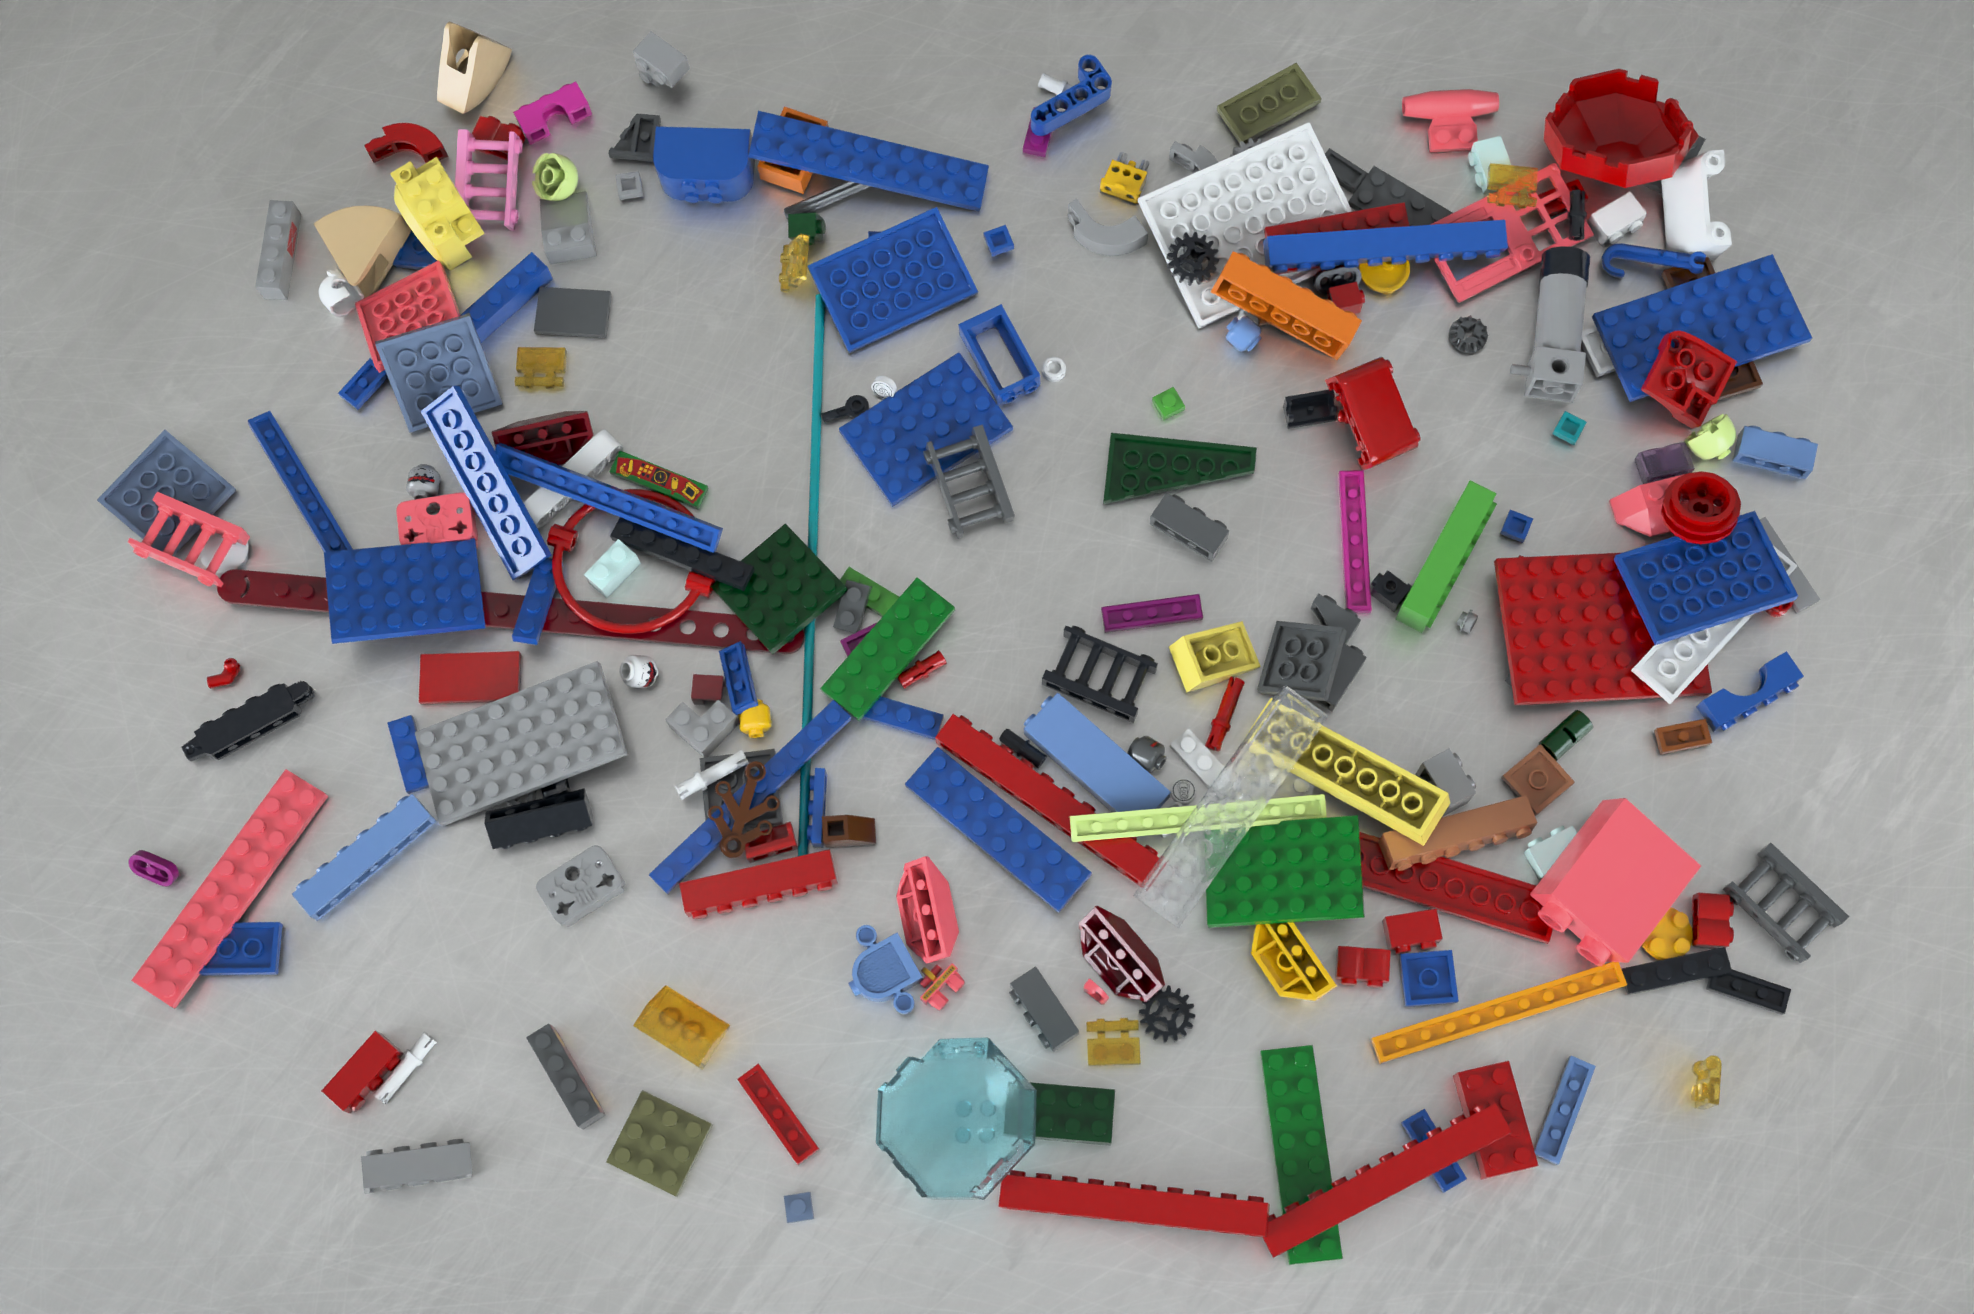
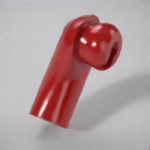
M234 658L226 659L224 661V670L221 674L207 677L208 687L211 689L232 684L240 672V664L237 663V660Z

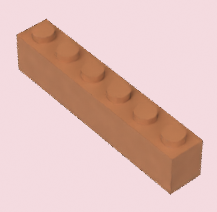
M1525 795L1442 817L1424 846L1396 830L1383 833L1378 844L1388 869L1397 868L1401 871L1410 868L1412 864L1418 862L1428 864L1435 861L1437 857H1454L1460 851L1467 849L1476 851L1489 843L1499 845L1506 842L1508 838L1516 836L1518 839L1525 838L1532 834L1538 822Z

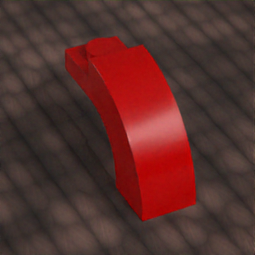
M396 123L382 127L385 135L374 138L364 145L373 163L402 151H410L420 155L425 163L435 157L439 161L449 157L443 144L433 132L412 123Z

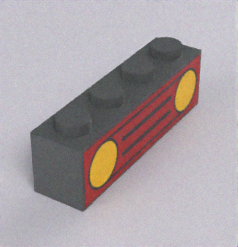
M548 1023L527 1036L529 1044L576 1125L584 1130L606 1116L556 1028Z

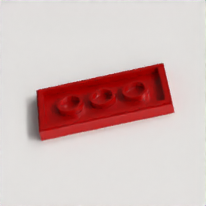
M519 651L420 654L419 703L493 702L519 692L521 653Z

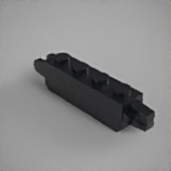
M305 681L294 683L289 687L285 683L273 685L267 690L268 692L261 696L251 697L245 701L244 705L225 711L222 717L201 724L200 728L194 731L196 736L184 744L182 750L189 761H194L207 755L212 759L220 760L300 717L302 711L300 705L313 698L314 689Z

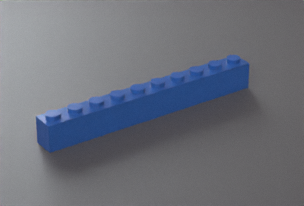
M1505 220L1274 235L1265 238L1263 247L1265 266L1273 270V273H1282L1288 271V268H1297V271L1311 270V267L1320 266L1322 270L1335 268V265L1354 268L1358 267L1360 263H1368V266H1379L1383 264L1382 262L1389 261L1393 265L1406 263V260H1415V263L1429 262L1432 258H1439V261H1450L1454 259L1453 257L1462 256L1463 260L1475 259L1477 255H1486V258H1496L1508 249Z

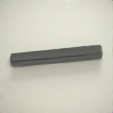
M847 181L786 207L784 213L787 219L788 214L811 213L871 186Z

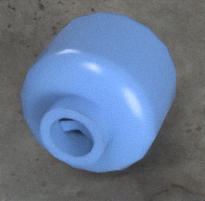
M1243 316L1240 319L1235 317L1226 327L1229 330L1226 334L1227 341L1240 352L1245 350L1250 352L1262 339L1260 336L1261 328L1248 316Z

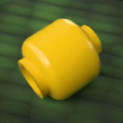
M757 699L758 706L738 714L740 731L749 734L750 738L763 737L764 733L772 727L770 708L762 700Z

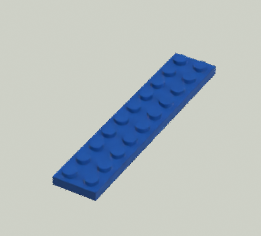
M758 111L748 158L978 212L981 209L989 165L762 111Z

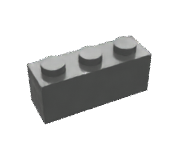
M1167 492L1150 517V524L1211 562L1228 539L1229 530L1224 523L1219 520H1211L1206 517V514L1197 507L1191 508L1185 504L1181 497L1170 495Z
M1036 966L1010 983L1012 990L1009 994L1016 1005L1022 1004L1026 1010L1023 1014L1031 1027L1036 1025L1041 1033L1038 1035V1038L1046 1049L1050 1047L1054 1052L1079 1035L1078 1028Z

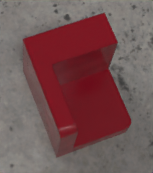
M693 674L691 699L694 705H704L705 700L721 701L722 690L726 686L724 677L720 675Z

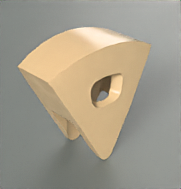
M449 21L444 29L437 101L462 114L478 106L493 91L503 75L512 49L487 36ZM461 49H465L462 57L456 63L457 53Z
M376 206L343 208L322 217L314 223L346 280L351 286L358 285L364 298L377 292L393 265L396 255L411 232V228L401 214Z

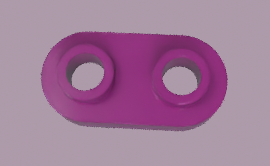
M139 850L129 858L128 864L133 873L161 886H170L179 877V871L173 862L148 851Z

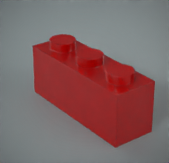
M374 1031L321 1092L342 1111L350 1114L353 1111L356 1112L364 1105L366 1101L364 1098L370 1091L374 1092L381 1086L384 1081L382 1078L386 1073L396 1068L404 1053L382 1033Z

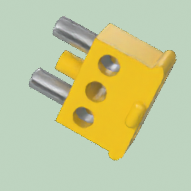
M1120 152L1117 161H1111L1105 177L1101 178L1100 191L1138 204L1137 200L1140 198L1146 183V171L1149 161L1145 163V160H1142L1139 168H1135L1136 162L1132 160L1128 162V165L1124 164L1128 155L1127 153Z

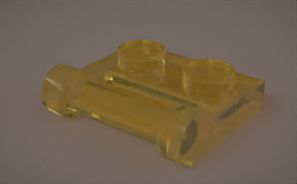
M1709 1056L1704 1061L1695 1062L1692 1066V1072L1697 1076L1696 1085H1693L1691 1099L1695 1101L1694 1108L1706 1110L1719 1105L1722 1064L1717 1056Z

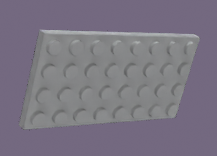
M598 661L415 732L438 822L442 826L628 755L602 666Z

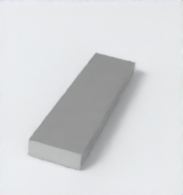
M1766 517L1760 519L1772 545L1796 564ZM1797 565L1795 570L1789 575L1798 594V598L1792 605L1796 613L1820 600Z

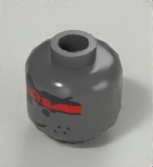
M1149 736L1135 738L1127 753L1149 773L1155 769L1160 770L1167 759L1164 756V745Z

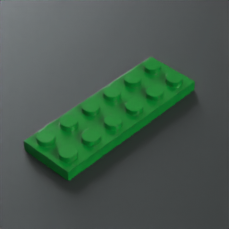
M916 578L830 676L820 690L856 720L860 721L952 615L955 607L919 578Z

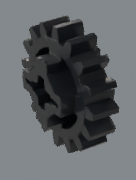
M1186 232L1183 235V240L1177 237L1174 241L1176 245H1170L1169 250L1173 253H1168L1166 259L1172 261L1168 263L1167 268H1174L1171 276L1179 275L1180 283L1187 279L1189 286L1192 285L1194 280L1200 285L1203 282V278L1208 281L1211 278L1210 273H1215L1217 270L1214 265L1218 264L1219 258L1214 256L1218 253V249L1211 248L1214 241L1212 240L1207 243L1205 241V234L1200 239L1197 232H1194L1192 237H1189ZM1183 247L1184 254L1177 258L1179 249ZM1190 255L1192 256V258H1197V261L1195 263L1193 259H1188ZM1208 260L1206 269L1202 271L1201 263Z
M1168 985L1165 992H1162V989H1160L1149 1001L1141 1002L1146 1008L1139 1010V1015L1145 1016L1140 1021V1025L1147 1024L1148 1027L1145 1033L1153 1032V1040L1155 1041L1161 1036L1163 1037V1043L1167 1042L1168 1037L1177 1042L1178 1034L1185 1037L1187 1033L1184 1029H1192L1193 1027L1188 1020L1195 1019V1014L1189 1013V1010L1194 1008V1004L1186 1003L1189 995L1181 997L1180 988L1174 993L1171 992V986ZM1168 998L1175 999L1180 1004L1174 1005L1168 1001ZM1157 1001V1011L1149 1014L1152 1004ZM1166 1008L1168 1012H1175L1171 1015L1170 1020L1160 1016L1163 1013V1009ZM1184 1015L1183 1023L1177 1028L1175 1022L1177 1017ZM1160 1024L1166 1028V1031H1162L1154 1025Z

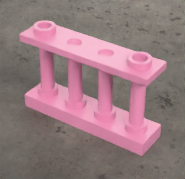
M458 129L455 187L468 207L470 198H473V196L506 197L505 211L472 210L471 207L469 209L476 220L504 221V226L509 230H514L515 224L518 223L519 213L516 209L518 157L522 153L523 144L515 132L509 133V141L476 140L468 130ZM476 149L508 151V165L474 163L472 161V152H475ZM474 173L507 174L506 188L473 187L471 175H474Z

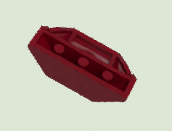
M588 411L554 413L518 421L491 432L495 448L496 444L502 443L557 465L565 464L593 436Z
M1095 906L1079 922L1083 957L1116 996L1147 1002L1165 986L1158 958L1124 919L1099 906Z

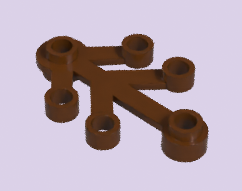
M753 761L745 767L747 781L739 806L731 793V786L728 782L720 781L715 786L716 794L722 797L734 819L731 831L723 818L724 813L720 806H711L707 811L709 819L715 822L722 835L720 850L726 857H739L745 850V844L761 835H768L772 831V824L767 820H762L757 823L756 828L742 834L744 824L768 811L777 810L780 805L777 797L768 796L763 803L749 810L757 782L761 781L766 775V768L761 762ZM752 767L759 769L758 776L754 777L750 774ZM720 784L727 786L726 793L722 794L719 792L718 787ZM771 798L776 801L774 808H769L767 805V801ZM717 808L720 811L718 818L711 816L712 809ZM762 823H766L769 826L766 833L760 831ZM731 840L737 843V847L734 850L728 848V842Z

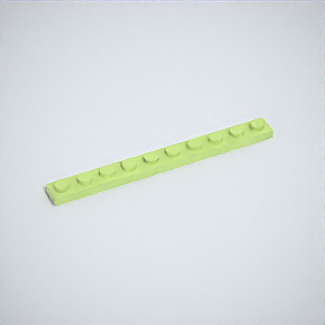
M1325 794L1069 817L1072 842L1273 825L1287 820L1327 818Z

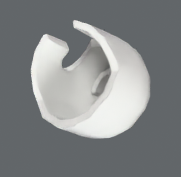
M328 270V277L320 284V300L336 317L348 315L356 308L355 303L362 300L364 295L358 285L351 286L341 270Z

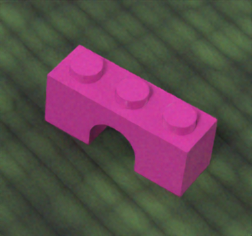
M577 82L566 84L559 90L543 95L539 100L529 105H523L513 112L530 145L551 135L547 127V121L553 115H565L571 125L592 115L589 104Z

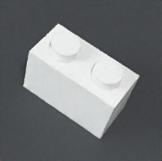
M1630 191L1592 213L1587 223L1595 238L1603 247L1608 243H1617L1629 231L1634 233L1643 226L1642 222L1647 213Z

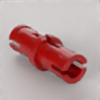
M938 650L926 659L914 662L915 665L902 672L897 679L901 686L906 689V687L921 678H928V674L946 665L947 662Z

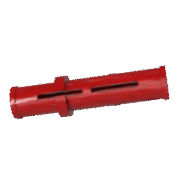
M1234 677L1229 678L1215 719H1212L1211 732L1205 743V746L1210 750L1215 751L1216 748V751H1220L1226 732L1230 731V721L1245 684L1240 678L1235 677V681Z

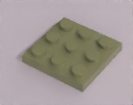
M642 1090L606 1163L677 1197L713 1124Z

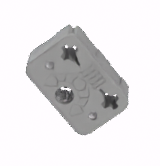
M594 845L541 878L537 882L536 889L554 919L559 924H565L569 927L615 896L621 894L624 891L622 887L626 884L608 854L600 846ZM574 871L578 873L576 880L570 879L572 877L571 873ZM608 878L612 880L613 885L611 887L607 886L606 880ZM565 906L569 908V914L566 916L563 914V907Z

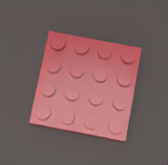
M439 260L355 303L374 366L379 373L384 371L385 368L376 348V341L460 316L444 267Z

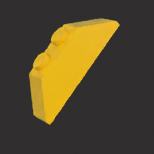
M1293 922L1256 925L1251 955L1280 997L1316 1001L1337 987Z

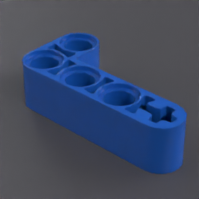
M1084 55L1080 58L1078 63V79L1080 83L1032 110L1031 131L1035 135H1047L1109 100L1112 80L1095 56ZM1090 68L1092 71H1085L1084 69ZM1103 86L1105 89H1098L1096 87ZM1083 97L1085 100H1078L1076 98ZM1063 108L1065 109V111L1060 112L1057 111V109Z

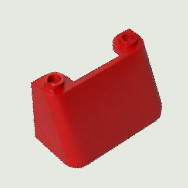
M1383 357L1325 380L1329 391L1335 390L1339 394L1335 398L1341 402L1358 444L1355 448L1357 451H1362L1361 458L1357 459L1361 470L1375 467L1417 448L1418 442L1421 441L1418 430L1412 426L1392 376V364Z

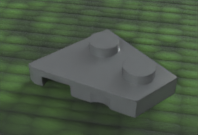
M636 114L631 120L630 126L620 135V140L616 146L610 148L609 157L653 162L656 127H660V115Z

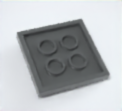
M1276 621L1257 690L1262 694L1328 702L1347 631L1343 627Z
M775 749L744 752L749 763L758 761L765 765L776 755ZM733 754L700 758L701 772ZM747 765L708 785V789L703 791L705 821L709 818L707 811L711 806L721 807L725 803L722 797L715 792L716 784L720 781L728 782L733 795L747 781L745 776V767ZM752 767L750 774L753 776L759 769ZM720 784L718 787L719 792L722 794L727 792V786ZM780 789L771 795L779 799V808L775 811H768L744 824L743 829L756 828L757 823L762 820H767L772 825L783 824ZM772 798L767 801L768 807L774 808L776 801ZM717 808L712 809L711 815L717 810ZM762 823L760 827L768 826V824Z

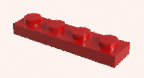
M759 1064L737 1079L797 1165L819 1150L816 1143Z

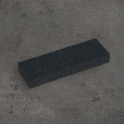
M1733 969L1731 974L1709 978L1706 990L1781 1015L1786 1012L1791 992L1790 988Z

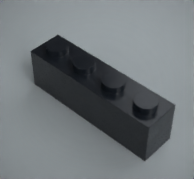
M584 788L487 811L484 824L492 849H507L514 844L522 842L532 843L543 837H558L564 832L573 830L583 831L592 826L593 814Z

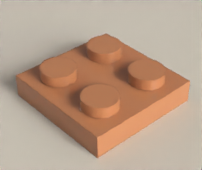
M1541 744L1501 777L1518 797L1527 796L1535 816L1575 783Z

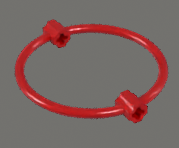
M625 489L627 492L695 517L685 506L669 496L650 490ZM584 504L567 520L564 526L554 524L549 530L547 544L554 547L552 570L555 585L561 598L578 617L602 630L634 634L661 628L682 616L695 603L699 595L709 598L713 592L711 585L716 580L691 571L687 576L685 590L690 593L676 608L667 614L651 621L634 624L615 623L601 619L589 613L576 602L567 588L562 571L563 551L571 552L577 543L578 531L573 529L581 519L596 508Z

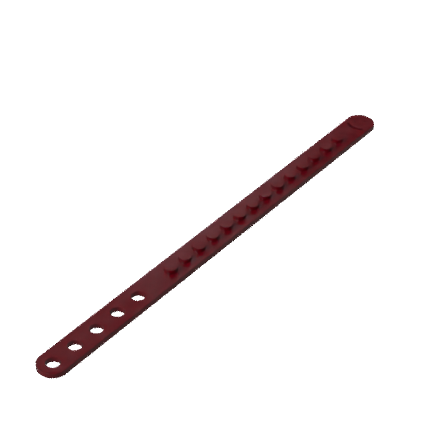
M232 569L223 573L219 578L224 584L222 587L217 586V592L227 603L329 612L326 577ZM248 577V579H249V581H250V587H249V590H248L247 594L245 595V593H246V591H247V589H248V584H247L245 578ZM481 592L485 627L514 629L525 595ZM553 598L542 632L715 648H726L741 641L745 645V650L770 652L758 639L750 640L747 637L749 629L735 614L687 610L682 616L661 627L658 631L622 634L602 630L590 625L578 617L566 605L563 599ZM576 600L581 607L596 617L622 624L647 622L673 610L669 608ZM686 621H692L696 625L695 631L691 634L681 632L680 627ZM719 624H725L729 628L728 634L724 637L714 635V628ZM803 629L795 635L791 643H786L775 653L792 654L797 652L804 642Z

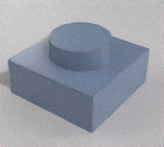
M811 1192L784 1196L787 1223L814 1219Z

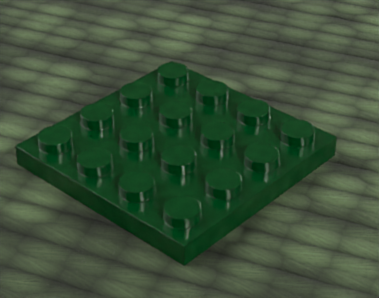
M786 523L741 560V562L753 566L755 570L745 591L719 581L711 585L713 591L772 655L848 591L846 586Z

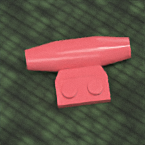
M1473 89L1429 91L1406 96L1402 99L1403 116L1432 120L1428 129L1430 153L1471 151L1473 143L1478 141L1477 125L1471 117L1498 112L1499 95L1497 92Z

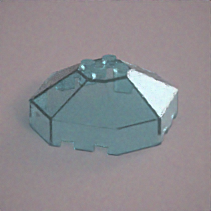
M988 1037L939 1039L922 1059L907 1057L896 1069L898 1073L889 1083L884 1082L878 1089L876 1144L892 1158V1163L905 1178H908L915 1185V1190L922 1198L933 1200H985L1035 1145L1037 1090Z

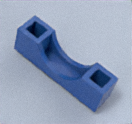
M1787 651L1767 662L1759 669L1760 685L1755 694L1739 696L1723 688L1702 700L1696 706L1713 732L1719 728H1722L1723 731L1729 729L1736 724V718L1742 715L1745 719L1758 711L1756 709L1758 705L1763 703L1765 706H1768L1778 699L1777 694L1782 691L1788 694L1799 687L1797 682L1804 675Z

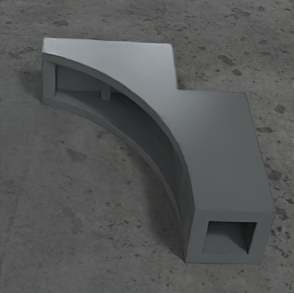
M1318 593L1312 603L1311 610L1315 613L1321 625L1343 627L1347 631L1328 702L1314 700L1332 712L1367 657L1363 655V651L1358 647L1346 645L1360 624L1361 619L1358 618V615L1351 609H1343L1338 606L1337 602L1330 596H1322Z

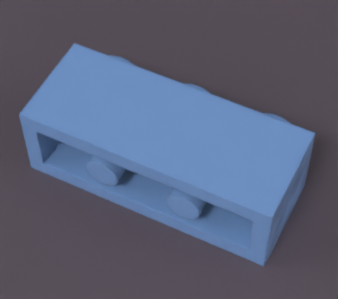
M1744 426L1737 437L1733 461L1806 479L1813 471L1818 444L1806 438L1788 437L1782 432L1764 431L1758 426Z

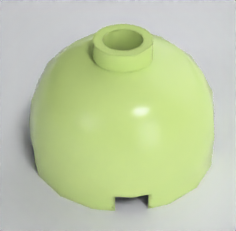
M545 153L537 159L532 173L536 174L535 181H532L535 193L541 199L550 201H561L570 197L578 183V171L575 164L568 157L556 153Z
M1721 414L1703 424L1702 428L1697 432V436L1695 431H1693L1684 440L1690 451L1697 457L1707 460L1717 457L1720 460L1731 453L1729 448L1735 442L1736 429L1728 415Z

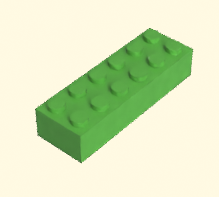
M1471 480L1469 481L1395 620L1420 633L1423 632L1426 626L1431 628L1497 503L1493 502L1497 493Z

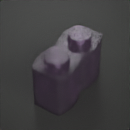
M1685 442L1649 449L1638 453L1634 459L1643 484L1692 473L1695 469Z

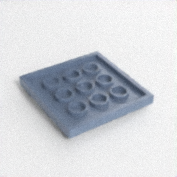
M470 313L375 342L410 433L429 427L421 411L452 386H460L474 413L502 405L500 393Z
M164 430L97 501L139 537L144 539L159 513V507L152 500L157 492L213 515L236 489L169 432ZM172 515L167 518L151 547L163 552L180 523V517ZM196 524L189 526L172 556L186 544L201 526Z

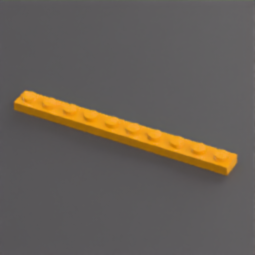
M1610 962L1603 966L1591 968L1371 1038L1379 1064L1622 988L1627 983L1619 962Z

